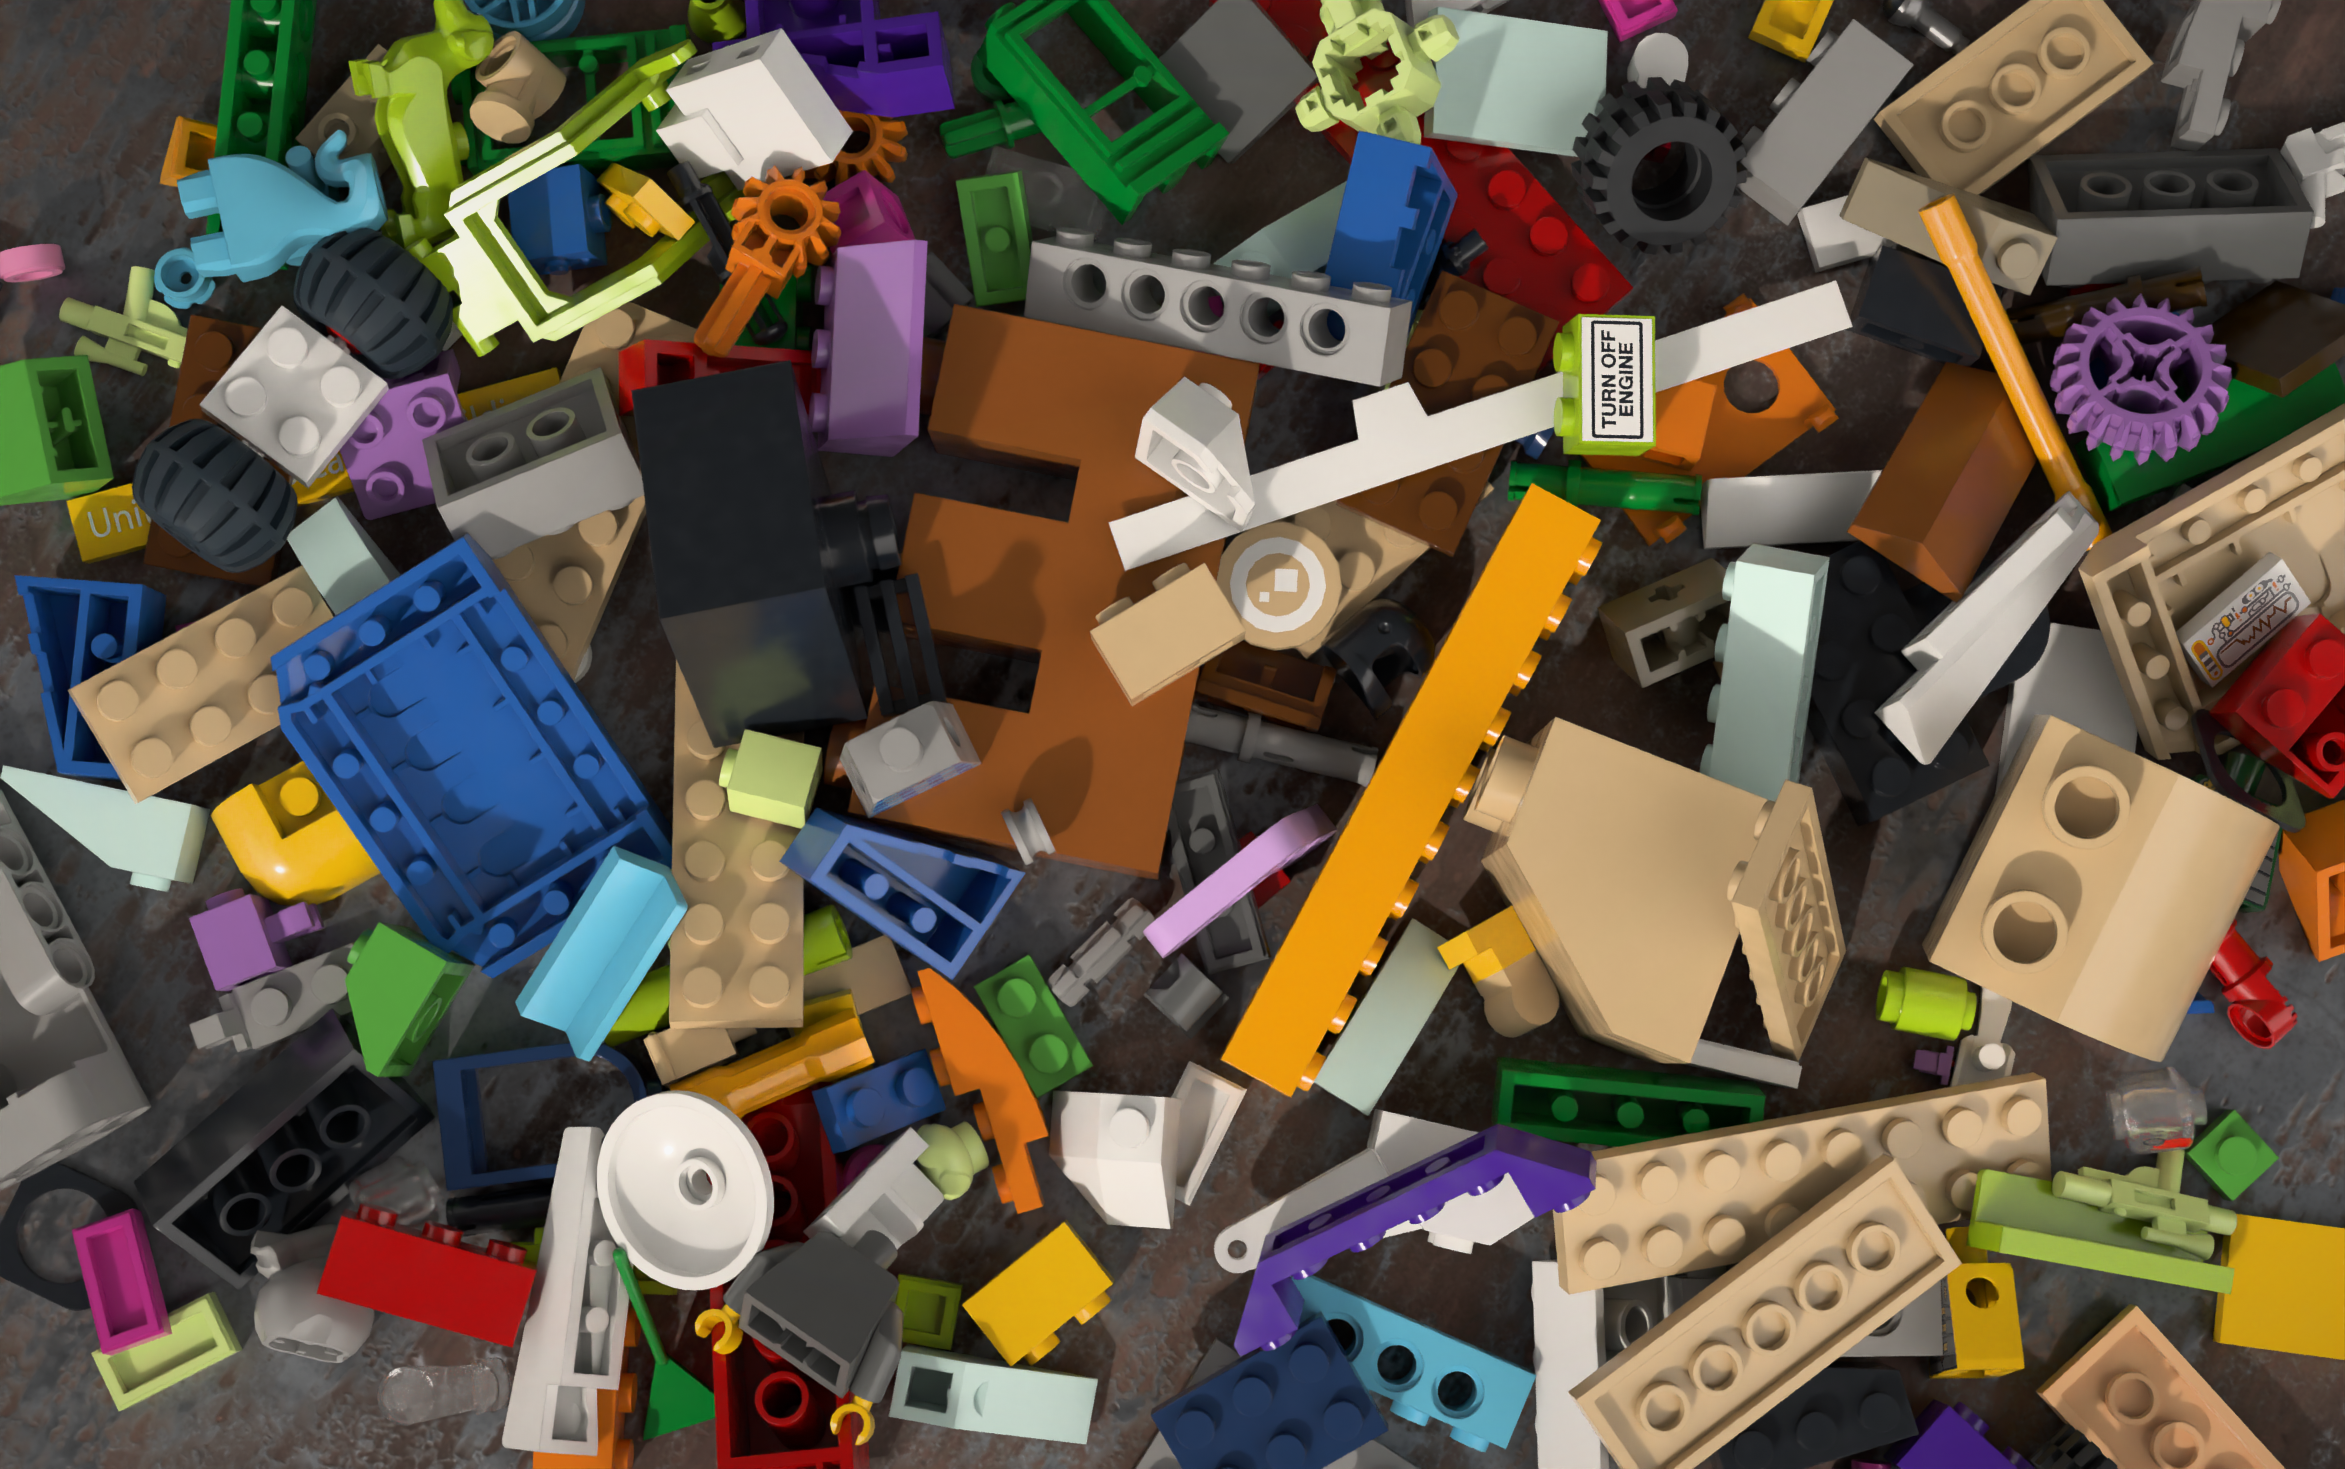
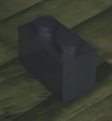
M1894 244L1891 248L1883 245L1869 260L1850 316L1853 327L1846 330L1942 364L1951 362L1970 367L1980 358L1984 343L1949 269L1927 261V256L1900 244ZM1993 284L2000 299L2003 287Z

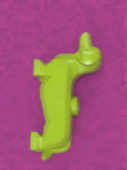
M434 0L435 29L432 32L402 37L395 41L381 62L375 60L368 61L367 59L348 61L355 95H371L372 98H378L375 107V122L378 134L403 185L401 195L403 212L402 214H397L394 209H387L388 220L382 225L381 231L382 235L388 237L403 249L422 237H426L432 246V244L450 238L457 233L444 214L449 209L451 192L457 185L463 182L460 161L468 159L469 143L460 122L452 123L447 100V89L450 81L457 74L481 63L490 55L494 47L493 31L489 22L482 14L467 10L463 0Z

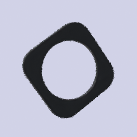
M2197 710L2191 716V724L2207 775L2215 789L2221 795L2272 820L2284 830L2296 833L2304 828L2306 818L2292 777L2262 760L2270 769L2280 787L2282 804L2278 807L2269 806L2250 796L2227 773L2217 756L2214 746L2216 735L2236 738L2209 714V710Z
M57 1162L21 1181L0 1223V1277L66 1309L81 1311L91 1308L84 1278L72 1283H56L38 1276L26 1264L19 1247V1228L24 1214L35 1200L57 1189H74L89 1195L99 1203L107 1217L132 1208L138 1210V1207L127 1194Z

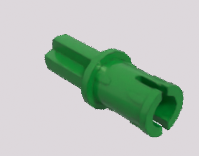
M1001 100L993 101L994 108L944 122L939 126L943 148L947 156L952 159L1005 144L1007 149L1015 147L1014 141L1042 133V131L1016 101L1003 105Z

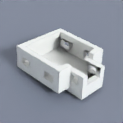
M782 28L688 59L666 89L676 104L656 130L678 162L681 164L689 161L698 178L725 171L738 191L744 189L745 182L751 177L765 182L768 169H771L774 165L782 173L783 177L792 175L801 166L803 171L832 163L853 132Z

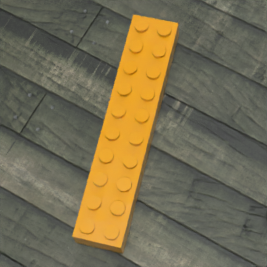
M1533 483L1530 485L1499 539L1219 1060L1285 1096L1292 1097L1296 1087L1307 1092L1309 1091L1326 1060V1056L1316 1051L1326 1031L1329 1030L1336 1034L1342 1030L1357 1002V998L1347 994L1358 973L1364 977L1372 974L1389 942L1378 936L1388 917L1397 921L1399 917L1403 916L1419 886V883L1409 878L1418 860L1426 865L1429 860H1433L1449 831L1450 826L1440 821L1448 804L1457 808L1460 803L1464 802L1481 771L1480 768L1470 764L1478 748L1487 753L1489 748L1494 746L1511 715L1510 711L1501 707L1507 694L1510 693L1517 697L1521 689L1524 690L1542 657V655L1532 650L1536 640L1539 637L1547 641L1563 619L1572 601V598L1562 593L1568 582L1576 586L1581 577L1586 575L1603 543L1592 537L1601 521L1600 519Z

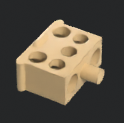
M669 1028L660 1033L651 1032L643 1040L662 1085L670 1089L669 1086L714 1066H722L741 1058L735 1043L757 1034L756 1028Z

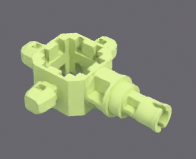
M1320 0L1322 3L1320 18L1325 25L1328 36L1319 42L1312 64L1321 87L1317 85L1305 94L1296 105L1295 110L1300 123L1309 131L1317 132L1323 131L1339 123V120L1357 131L1360 130L1420 145L1421 131L1417 117L1434 107L1441 88V83L1431 59L1438 62L1455 48L1460 39L1452 21L1445 15H1433L1415 24L1413 28L1394 14L1385 11L1381 0ZM1389 41L1394 55L1401 59V63L1396 65L1399 75L1390 80L1393 86L1392 91L1388 93L1384 89L1378 90L1365 98L1367 104L1365 107L1360 93L1352 87V85L1358 82L1355 73L1363 69L1360 59L1364 56L1371 60L1388 50L1386 42Z

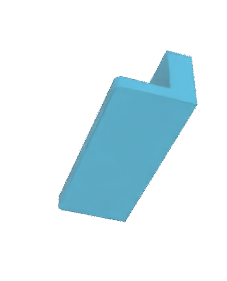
M613 846L515 1001L521 1016L565 1031L575 1056L579 1059L591 1061L687 911L688 905L670 868Z

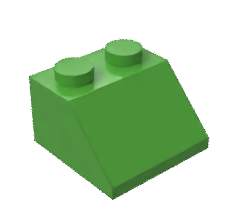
M379 922L374 931L370 928L364 930L351 948L347 961L353 966L345 978V983L366 1070L377 1077L409 1076L475 965L453 952L448 954L429 943L424 935L410 927Z

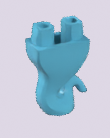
M337 130L318 149L315 157V170L319 178L329 186L350 188L349 196L345 201L340 202L327 197L289 168L266 157L253 154H233L208 159L209 170L200 171L178 179L177 185L180 199L187 217L193 219L219 213L222 223V232L190 238L197 271L202 277L237 274L243 283L273 274L285 264L293 253L307 244L320 242L325 237L342 231H346L349 234L361 228H369L375 231L380 229L388 220V213L381 180L372 153L360 154L340 160L339 155L347 146L348 141L346 133L342 130Z

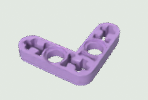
M1318 804L1284 817L1153 921L1143 931L1144 935L1161 957L1165 958L1194 937L1269 875L1295 864L1325 842L1338 829Z

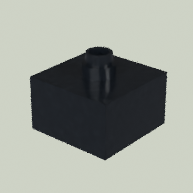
M791 360L631 390L659 619L713 747L718 748L741 743L745 729L772 736H780L867 719L847 586L873 581V569L880 568L881 571L902 565L899 539L889 495L866 496V500L859 501L855 490L837 494L831 493Z

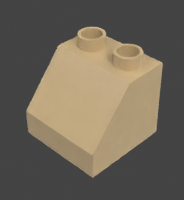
M1557 717L1552 719L1527 743L1503 735L1497 749L1490 748L1470 794L1463 820L1492 831L1481 862L1506 907L1513 906L1552 978L1559 995V1002L1577 1034L1648 1063H1691L1740 932L1735 927V913L1732 902L1727 899L1730 878L1738 862L1741 860L1749 862L1758 842L1754 838L1756 821L1762 806L1768 799Z

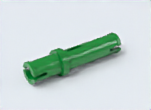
M1511 460L1508 501L1522 500L1533 483L1576 507L1577 505L1687 513L1692 514V516H1698L1700 510L1699 500H1701L1702 475L1696 474L1691 476L1581 467L1580 460H1569L1568 466L1524 463Z

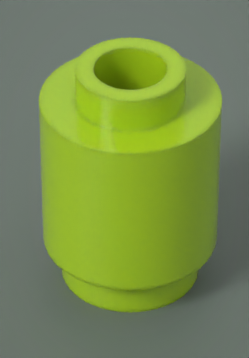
M1903 966L1899 972L1884 971L1877 993L1876 1019L1889 1022L1892 1030L1955 1041L1960 1030L1969 1031L1971 1029L1976 1012L1977 997L1976 993L1967 992V981L1963 977Z

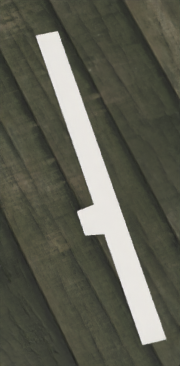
M1835 280L1655 340L1656 392L1853 327L1837 281ZM1563 372L1427 416L1408 382L1352 400L1358 440L1250 475L1255 506L1250 520L1243 531L1554 427L1555 402L1558 397H1563ZM1191 496L1109 522L1125 571L1241 532Z

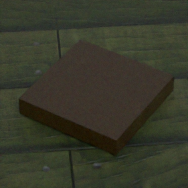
M2277 280L2212 323L2214 335L2210 344L2226 345L2225 351L2227 356L2223 365L2231 368L2232 378L2282 398L2345 355V304Z

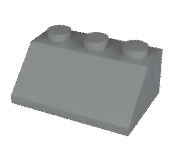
M601 367L422 439L437 509L454 540H457L468 533L492 560L502 558L511 553L516 547L543 536L563 533L575 523L604 511L624 508L636 498L644 495L639 457L623 418L619 416V408Z

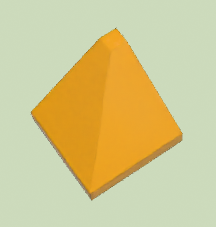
M182 116L176 118L161 172L160 184L178 187V179L210 169L208 159L214 158L217 125Z

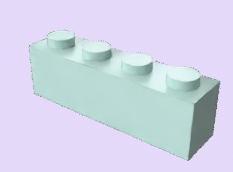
M1752 544L1736 562L1731 561L1729 563L1722 589L1723 600L1731 601L1728 624L1723 623L1721 625L1715 645V661L1723 663L1721 685H1714L1707 708L1708 722L1716 723L1713 744H1707L1700 765L1701 774L1776 802L1785 779L1799 783L1830 557Z

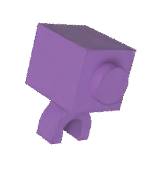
M243 888L227 891L208 899L205 902L208 911L189 918L216 991L232 992V989L293 966L284 942L325 928L317 905L314 903L308 905L307 902H301L274 914L267 898L253 894L245 896Z

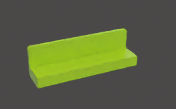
M1980 1169L1978 1171L1966 1246L2231 1294L2235 1268L2204 1263L2203 1259L2178 1247L2143 1240L2141 1238L2142 1228H2152V1223L2101 1212L2098 1210V1206L2056 1197L2052 1192L2053 1181L1989 1169ZM2199 1230L2196 1233L2186 1231V1234H2208V1231Z

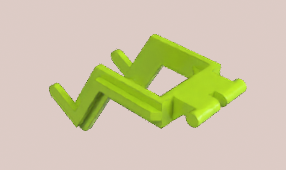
M691 39L640 59L557 129L457 185L451 192L449 209L444 214L457 233L435 247L430 245L426 237H422L405 248L442 282L448 293L454 290L460 299L454 302L453 322L478 357L486 355L499 345V341L494 336V333L516 321H519L533 343L542 338L555 342L661 285L710 241L696 213L691 212L688 215L695 223L679 241L665 235L639 259L581 291L567 296L548 290L498 217L500 198L578 155L642 101L648 112L668 102L671 97L666 91L669 86L666 80L677 71L676 66L691 58L698 51ZM725 171L704 178L701 183L711 186L714 196L728 221L735 220L731 215V210L735 199L745 197L743 189L738 191Z

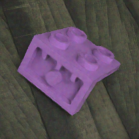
M453 349L440 352L434 360L421 370L402 378L388 379L380 377L388 383L389 390L340 449L366 519L373 520L436 503L422 439L467 421L457 394L461 370Z

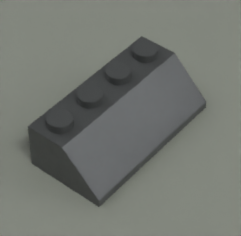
M2278 148L2033 155L2028 160L2030 213L2039 218L2058 237L2041 272L2047 286L2057 285L2062 288L2076 289L2086 284L2128 283V276L2140 274L2141 280L2193 269V267L2199 265L2204 284L2215 280H2246L2254 283H2267L2274 279L2299 278L2314 211Z

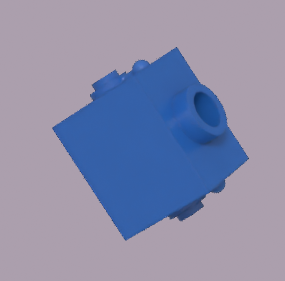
M580 164L555 167L508 194L512 238L538 275H565L570 270L608 265L604 233L611 230V211L605 205L607 200L605 195L600 194V184L596 181L598 178Z

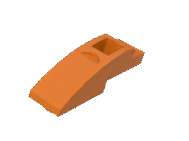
M932 968L917 971L921 986L911 988V993L921 1024L925 1025L933 1022L940 1047L929 1051L940 1087L951 1084L955 1096L979 1089L981 1091L983 1102L973 1104V1109L983 1141L995 1139L1002 1164L993 1166L992 1173L1002 1204L1014 1201L1017 1214L1043 1207L1045 1202L1027 1142L1049 1136L1050 1131L1039 1100L1026 1080L1021 1066L1013 1057L998 1030L958 987Z

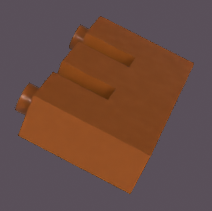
M958 304L953 306L946 341L923 336L919 414L930 416L928 431L938 454L1075 480L1077 482L1068 523L914 493L901 555L902 565L899 566L896 580L905 578L906 575L919 574L934 643L1039 664L1029 714L947 698V702L953 704L982 764L880 814L868 818L840 761V756L846 742L900 716L882 717L874 684L869 713L867 714L868 718L833 725L827 748L824 784L852 790L848 809L851 815L861 820L891 828L1020 853L1001 811L1009 809L1012 812H1019L1024 806L1023 801L1031 798L1056 852L1050 855L1045 851H1039L1034 856L1159 881L1176 782L1180 776L1186 746L1184 742L1192 702L1194 703L1195 691L1198 685L1201 666L1136 705L1131 706L1091 640L1090 631L1100 625L1095 617L1101 611L1125 597H1130L1133 604H1136L1155 593L1156 589L1152 582L1182 563H1186L1190 571L1205 563L1217 582L1221 556L1225 550L1227 537L1125 571L1109 522L1189 496L1135 458L1142 420L1149 409L1183 377H1186L1197 386L1201 383L1210 384L1228 397L1232 403L1231 409L1239 414L1245 446L1256 394L1259 363ZM909 592L896 595L905 637L919 640ZM890 686L893 701L905 698L903 689Z

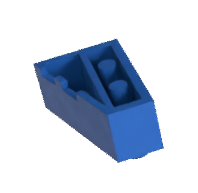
M1359 130L1325 274L1331 276L1330 286L1352 290L1354 282L1378 283L1392 287L1391 297L1412 301L1408 337L1458 196L1431 147ZM1330 310L1327 316L1328 330L1335 339L1342 341L1345 335V323L1337 312Z
M14 575L18 594L24 598L31 633L27 635L31 653L37 657L44 693L40 694L58 773L85 780L122 782L68 690L161 641L167 595L143 584Z
M817 807L779 861L912 955L952 980L1026 874V872L990 854Z

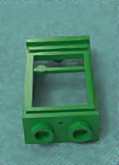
M1026 0L1019 6L1009 2L995 11L985 23L984 27L987 30V34L977 57L1121 225L1133 217L1147 193L1156 187L1162 194L1173 189L1180 182L1191 163L1195 161L1202 170L1212 164L1230 134L1220 122L1217 124L1213 123L1108 0ZM1066 12L1125 79L1124 83L1084 109L1024 41V39ZM1131 90H1134L1154 114L1111 142L1091 117Z
M683 24L669 26V29L530 41V43L558 68L579 66L582 73L585 74L588 103L597 95L595 74L599 70V64L628 62L629 69L646 56L687 39H691L692 42L693 40L686 25ZM687 60L676 66L677 71L666 80L669 85ZM477 65L462 71L451 80L454 101L456 105H463V128L469 143V157L466 160L460 161L461 166H467L473 176L524 148L494 150L493 138L477 128L470 118V107L477 94L486 90V87L476 79L475 71ZM671 98L662 106L648 112L641 101L632 108L634 137L600 140L599 136L578 155L557 167L580 164L591 174H602L612 162L632 171L669 168L679 165L678 160L656 132L659 125L676 103Z

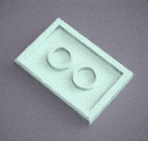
M1436 7L1428 12V18L1433 15H1445L1454 24L1460 39L1455 48L1438 62L1431 59L1441 83V88L1434 107L1425 112L1424 137L1578 157L1572 149L1575 137H1586L1588 133L1582 125L1583 120L1589 112L1597 117L1604 109L1598 101L1606 95L1608 31L1445 7Z

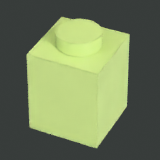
M745 729L739 750L731 748L727 750L719 778V786L727 788L730 811L802 829L809 819L823 772L822 748Z

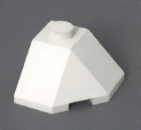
M1183 377L1143 417L1135 458L1242 532L1250 520L1255 500L1239 414L1231 409L1232 403L1228 397L1214 386L1207 383H1201L1197 386L1186 377Z
M1053 1091L1049 1156L1106 1224L1173 1229L1181 1099Z

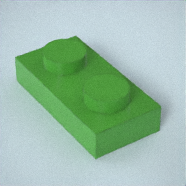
M1022 170L956 180L976 307L1026 300L1033 238Z
M1027 955L974 986L1013 1057L1021 1066L1025 1074L1024 1076L1037 1098L1093 1067L1091 1060L1031 955Z

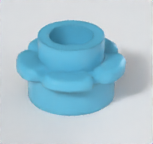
M184 247L171 250L164 254L156 265L154 274L155 287L165 295V302L172 307L188 309L193 303L203 304L212 297L216 283L213 281V277H202L197 271L191 249ZM186 273L191 274V281L188 284H183L181 277Z

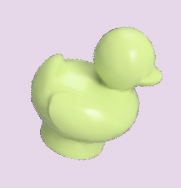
M966 1121L952 1128L939 1124H925L918 1129L917 1134L929 1145L916 1159L918 1169L944 1195V1199L953 1200L961 1197L968 1191L973 1181V1175L989 1166L988 1155L979 1135Z

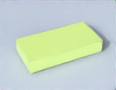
M215 1292L208 1293L168 1313L173 1333L171 1335L112 1356L102 1354L101 1348L91 1353L118 1411L125 1410L243 1350Z

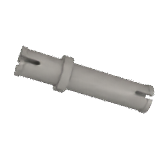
M1192 702L1184 743H1193L1238 754L1237 761L1250 764L1251 759L1255 758L1310 773L1362 784L1364 787H1367L1373 776L1378 747L1363 746L1261 721V715L1251 712L1248 713V717L1199 706V704Z

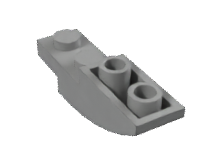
M2282 0L2192 1L2173 40L2160 80L2162 83L2184 88L2170 147L2185 151H2197L2214 135L2219 136L2222 133L2231 106L2230 99L2223 98L2228 76L2233 77L2237 72L2242 60L2245 42L2262 26L2271 24L2274 21Z

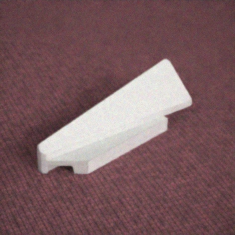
M2070 491L2058 499L1968 586L1963 597L1957 603L1952 601L1901 650L1903 655L1918 671L1874 713L1920 763L1926 765L1933 761L2097 537L2099 523Z
M567 1127L563 1133L537 1262V1272L533 1282L502 1436V1445L505 1448L544 1453L597 1456V1388L619 1389L629 1295L612 1256L614 1249L619 1248L607 1227L598 1197L597 1166L602 1146L601 1141L605 1136L601 1128Z

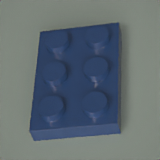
M1321 1311L1301 1322L1295 1335L1282 1346L1270 1351H1263L1259 1347L1152 1408L1150 1414L1182 1469H1322L1388 1431L1387 1421Z

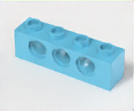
M1314 1275L1301 1280H1294L1290 1276L1305 1300L1300 1323L1320 1311L1327 1321L1331 1319L1347 1321L1353 1329V1340L1345 1352L1368 1391L1372 1390L1393 1400L1390 1407L1391 1412L1422 1426H1426L1430 1416L1453 1426L1449 1437L1481 1452L1486 1453L1490 1442L1504 1449L1507 1448L1536 1378V1375L1531 1370ZM1393 1345H1401L1408 1348L1413 1357V1364L1409 1373L1397 1380L1384 1378L1379 1374L1377 1367L1378 1358L1382 1351ZM1451 1372H1464L1470 1376L1472 1381L1470 1397L1464 1403L1457 1406L1442 1403L1438 1397V1386L1442 1378Z

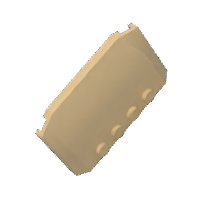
M2345 403L2092 546L2078 568L2144 749L2157 760L2171 759L2169 753L2196 751L2201 755L2192 728L2191 716L2199 709L2211 711L2275 636L2273 635L2212 688L2201 681L2183 655L2176 635V631L2267 553L2271 552L2283 559L2311 602L2297 616L2321 613L2345 634ZM2216 735L2214 739L2217 755L2224 754L2241 744L2240 741L2226 735Z

